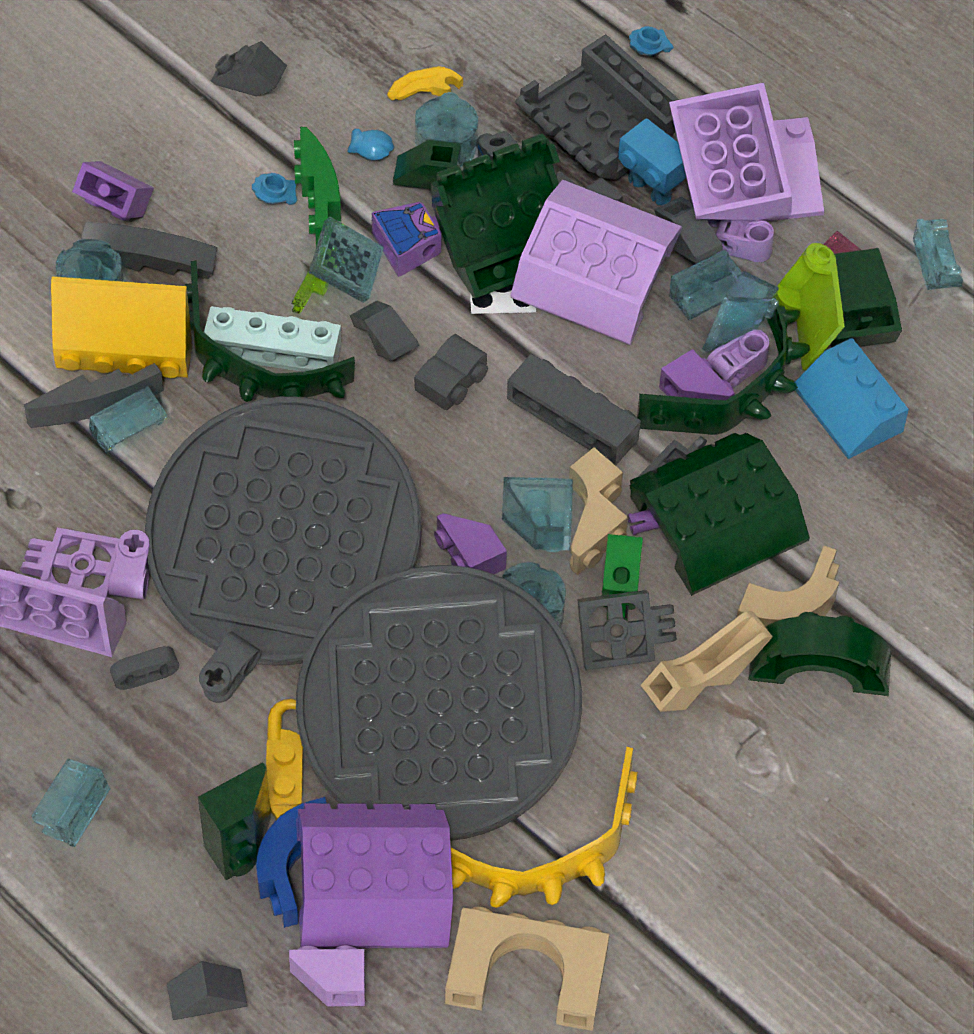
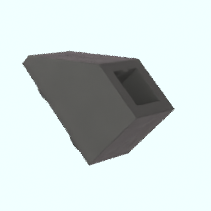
M260 41L251 46L245 45L238 52L231 55L225 54L215 65L217 70L211 82L217 86L252 96H259L277 87L287 65Z
M679 197L654 209L657 217L682 226L673 250L693 262L707 261L712 255L723 250L722 243L707 219H696L693 204L687 199Z

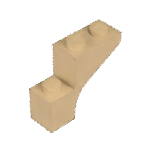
M595 447L572 464L569 471L568 485L577 492L585 505L571 545L570 568L576 575L585 568L590 569L600 561L607 549L608 534L627 536L628 517L612 504L622 491L623 472Z
M746 611L690 653L674 660L661 661L641 684V687L660 712L686 710L706 686L732 684L773 636L753 611Z

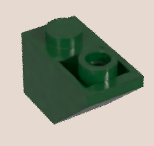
M427 140L398 155L393 185L431 189V182L437 180V172L456 165L460 167L461 143Z

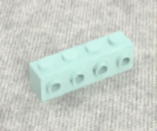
M211 306L204 330L212 340L250 363L302 372L337 363L341 348V325L332 324L327 321L303 320L293 316L282 317L268 315L264 312L240 311L230 307L220 308Z

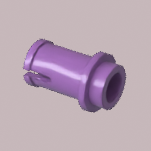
M650 510L627 514L629 523L643 521V523L629 526L632 535L660 528Z

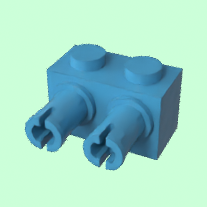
M647 118L620 138L618 159L624 167L630 169L628 181L630 183L633 182V186L638 188L646 184L652 187L651 199L653 202L656 200L657 205L662 206L671 201V190L686 178L678 142Z

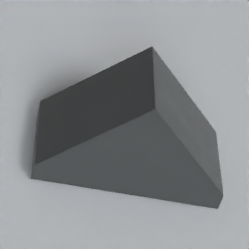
M201 961L167 983L173 1020L247 1007L241 969Z

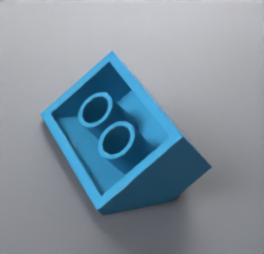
M853 338L824 351L795 381L798 387L795 390L848 459L904 431L909 409Z

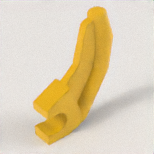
M441 66L411 71L394 81L387 96L392 101L395 99L403 100L422 91L449 98L451 96L449 84L455 85L460 89L463 87V77L455 71Z

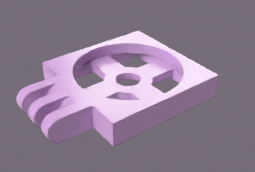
M57 527L53 542L35 538L30 539L28 544L30 550L26 551L24 557L26 561L22 563L20 570L24 574L41 577V580H46L50 583L109 598L110 571L115 561L119 539ZM80 544L79 550L71 555L61 553L71 546ZM95 546L100 547L110 556V562L95 560L93 556ZM80 560H85L89 565L86 569L79 570L75 567V564ZM53 567L70 571L71 575L68 584L58 583L52 574ZM91 574L105 576L101 586L95 589L83 587L85 577Z

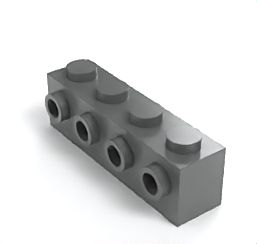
M531 353L508 379V400L585 448L591 450L595 447L615 466L639 440L641 420L637 419L631 411L619 408L611 403L603 394L593 392L582 385L577 378L567 376L545 359L541 360Z

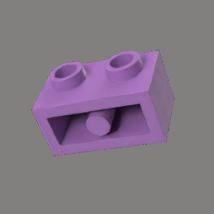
M95 161L82 163L72 192L85 198V202L88 204L103 207L111 211L114 217L129 221L130 218L144 216L154 187L108 164Z

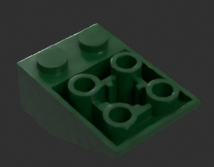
M879 248L834 254L836 257L845 327L830 344L831 348L850 338H853L859 347L896 342L902 332L896 297Z

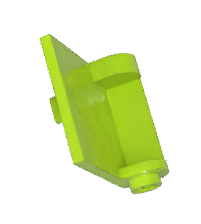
M821 243L810 244L773 290L779 306L784 305L785 309L800 311V316L796 320L798 339L800 343H806L810 346V351L801 357L802 370H807L845 327L836 257L829 247Z

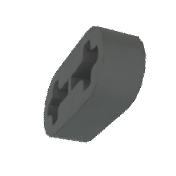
M163 646L118 660L111 666L110 673L116 688L127 690L171 676L179 669V662L173 648Z

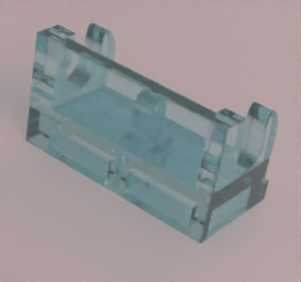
M917 219L913 243L927 290L960 287L963 283L962 276H960L962 270L956 263L949 239V231H933L937 228H947L948 222L945 219L925 221Z
M725 249L671 276L669 296L687 319L691 320L742 294L743 286L738 279L743 277V275Z
M147 386L92 415L89 422V431L107 454L113 451L112 448L116 444L154 424L159 426L165 423L164 420L167 419V414Z
M67 758L31 816L35 823L45 826L42 833L68 843L69 846H76L110 791V787L101 769Z

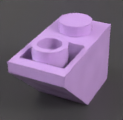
M344 945L335 949L302 946L298 950H289L290 972L326 1006H365L364 949H356L353 946Z

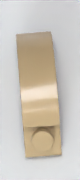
M823 546L811 578L803 586L795 590L773 591L749 583L738 609L737 617L746 611H753L762 624L767 626L782 619L798 617L803 612H813L819 616H826L835 602L839 581L835 580L839 565L834 563L837 550Z

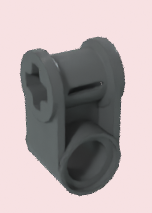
M232 631L229 632L221 640L215 653L199 674V682L205 696L215 703H222L231 698L244 678L255 668L260 659L261 650ZM221 679L224 682L222 685L215 683L213 686L210 683L212 680L219 682Z

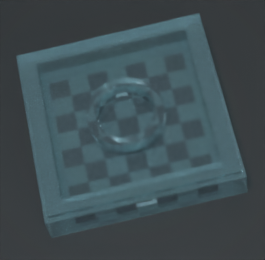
M328 217L323 223L309 273L364 303L370 297L384 247L332 217Z

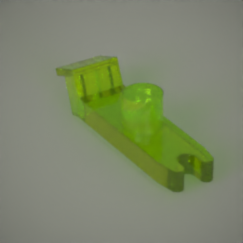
M333 247V250L330 251L336 254V248ZM318 249L317 257L292 301V305H294L292 312L301 314L313 292L322 296L325 295L328 282L320 279L323 272L319 271L318 268L319 265L326 267L327 262L333 265L334 260L336 261V256L335 259L329 257V250ZM323 254L328 256L327 262L321 259Z

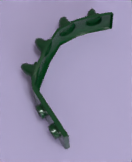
M197 260L191 261V283L185 284V286L187 287L188 303H192L193 310H189L191 330H194L195 354L204 365L202 378L205 382H211L217 376L223 377L239 386L240 397L246 402L251 401L255 394L267 398L293 396L308 398L329 392L333 397L344 398L346 393L343 386L354 382V357L305 372L273 373L244 360L212 340L200 329Z
M767 288L763 312L775 338L779 354L767 370L742 391L727 400L639 393L637 419L641 420L640 429L717 435L731 430L748 417L757 420L770 418L771 413L768 408L763 406L762 402L769 394L773 395L775 392L781 394L791 393L798 388L793 380L784 376L785 366L790 364L791 360L799 359L810 351L808 344L792 342V337L787 335V324L794 323L799 318L800 311L785 309L784 305L779 306L772 288Z

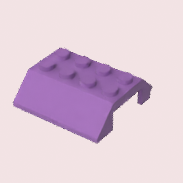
M304 803V808L298 809L296 825L297 841H301L303 904L299 911L300 947L337 948L348 945L355 948H448L453 907L450 827L444 810H436L435 804H409V810H404L402 804H373V809H367L366 804H337L336 809H331L330 804Z

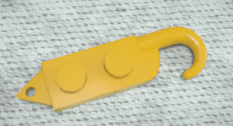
M295 699L279 701L270 709L268 715L266 767L270 811L276 820L285 812L302 804L303 746L299 734L291 730L282 729V715L287 710H296Z

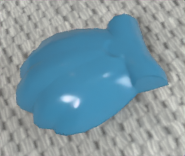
M645 26L632 31L629 35L630 47L640 55L653 56L661 51L665 53L670 52L674 48L667 39L663 29L658 30L654 27Z
M355 128L351 133V143L347 151L348 153H358L368 160H380L389 155V152L394 149L392 138L384 131L368 130L362 132L360 129Z
M269 173L256 177L255 183L252 184V190L256 197L267 204H277L286 201L288 205H293L297 202L295 180H286L280 174Z

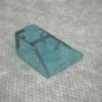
M743 271L726 293L702 350L710 352L758 328L765 317L771 319L779 304V301L774 299L779 287Z
M504 477L502 520L535 550H546L548 552L570 551L573 479Z

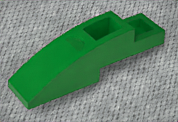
M300 127V140H294L295 159H301V165H295V184H301L302 197H308V208L315 209V215H309V234H316V247H325L326 243L329 244L328 221H341L338 180L332 162L317 137L307 127Z

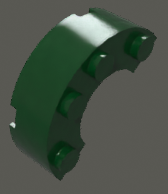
M803 612L798 617H791L771 623L765 627L773 637L749 665V681L784 684L786 679L795 673L824 671L845 678L852 685L853 692L889 696L891 650L889 645L879 634L856 623L853 618L848 616L835 618L819 616L813 612Z

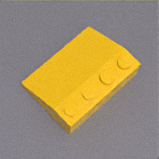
M52 276V348L56 368H63L69 371L77 369L92 370L100 373H109L119 369L122 373L134 374L155 363L164 377L188 378L193 344L186 286Z

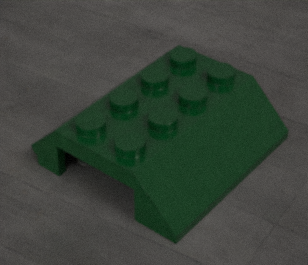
M543 133L522 140V149L519 148L517 143L493 151L492 160L488 154L466 161L463 163V171L456 165L437 172V180L431 182L432 207L453 268L473 298L481 297L514 284L520 257L546 199L559 184L552 164L558 163L560 160L554 143H550Z
M733 433L715 441V447L706 445L687 454L686 460L678 458L656 468L657 473L649 471L630 480L631 499L639 512L645 511L648 507L678 555L674 568L691 596L797 547L810 539L798 494L763 440L748 433L741 435Z

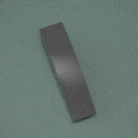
M85 222L78 251L138 272L144 265L173 276L177 269L191 273V261L197 260L198 276L209 279L213 272L218 247L153 229L121 224Z
M153 363L126 378L117 369L90 384L82 374L24 404L27 424L30 428L68 424L99 417L132 406L164 391L162 373L157 365Z

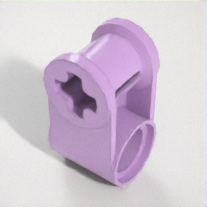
M717 219L716 224L718 228L716 235L723 246V250L717 254L734 256L753 262H764L772 255L774 229L769 222L764 220Z
M750 329L729 343L716 348L706 360L710 363L712 369L734 388L766 366L769 338L761 330Z
M129 530L120 537L115 561L110 571L109 595L136 599L146 598L150 573L147 561L149 538L143 531Z

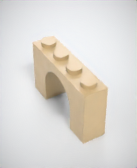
M463 907L445 988V1004L482 1011L489 974L496 961L508 952L518 949H532L550 957L558 966L563 981L557 1008L556 1024L593 1031L610 934L602 933L601 930L594 927H582L580 929L565 926L564 923L556 920L541 922L530 920L525 915L517 913L503 915L493 913L484 907H473L472 909Z

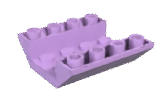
M562 180L546 199L522 252L511 298L631 345L643 318V305L665 256L670 257L682 226Z

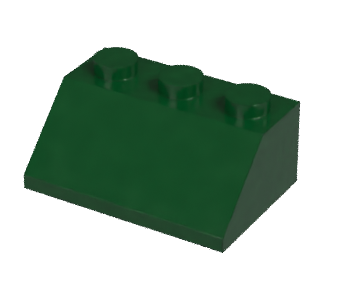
M263 762L198 796L204 847L225 880L233 876H243L257 864L258 850L269 827L271 812L267 767Z

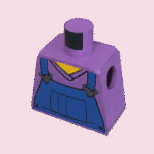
M416 202L372 213V234L398 277L440 254L442 233L436 216L431 217L423 203Z

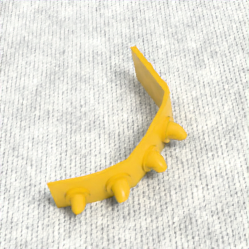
M626 747L613 825L605 834L556 861L524 872L493 867L451 848L453 889L459 888L463 882H472L492 890L490 905L497 908L506 904L511 896H525L536 892H544L548 904H557L561 898L562 885L580 876H588L593 885L601 886L605 881V868L603 864L616 854L620 844L623 825L629 826L632 804L627 803L628 793L635 794L638 772L632 771L633 748Z

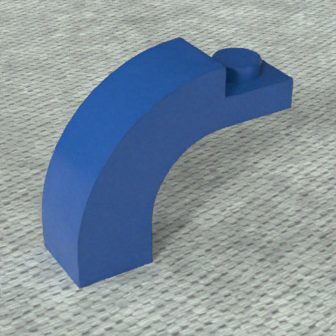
M325 797L305 802L327 804ZM304 803L285 812L271 825L262 839L257 855L256 868L260 899L269 897L273 915H281L284 928L298 924L297 905L288 876L294 863L301 857V841H297L296 819L298 809H303Z

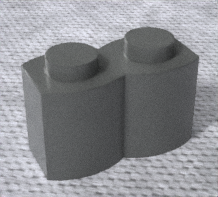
M452 335L444 342L435 356L431 357L415 375V391L444 410L450 409L454 404L459 405L467 395V388L475 382H481L488 371L487 353L459 335Z

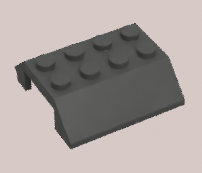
M605 34L582 49L580 67L539 92V83L533 80L520 89V96L516 99L515 104L527 115L534 117L533 120L549 135L555 136L554 139L571 155H576L575 159L588 171L596 173L599 177L617 180L630 171L618 159L620 138L646 118L672 137L676 131L669 102L679 99Z

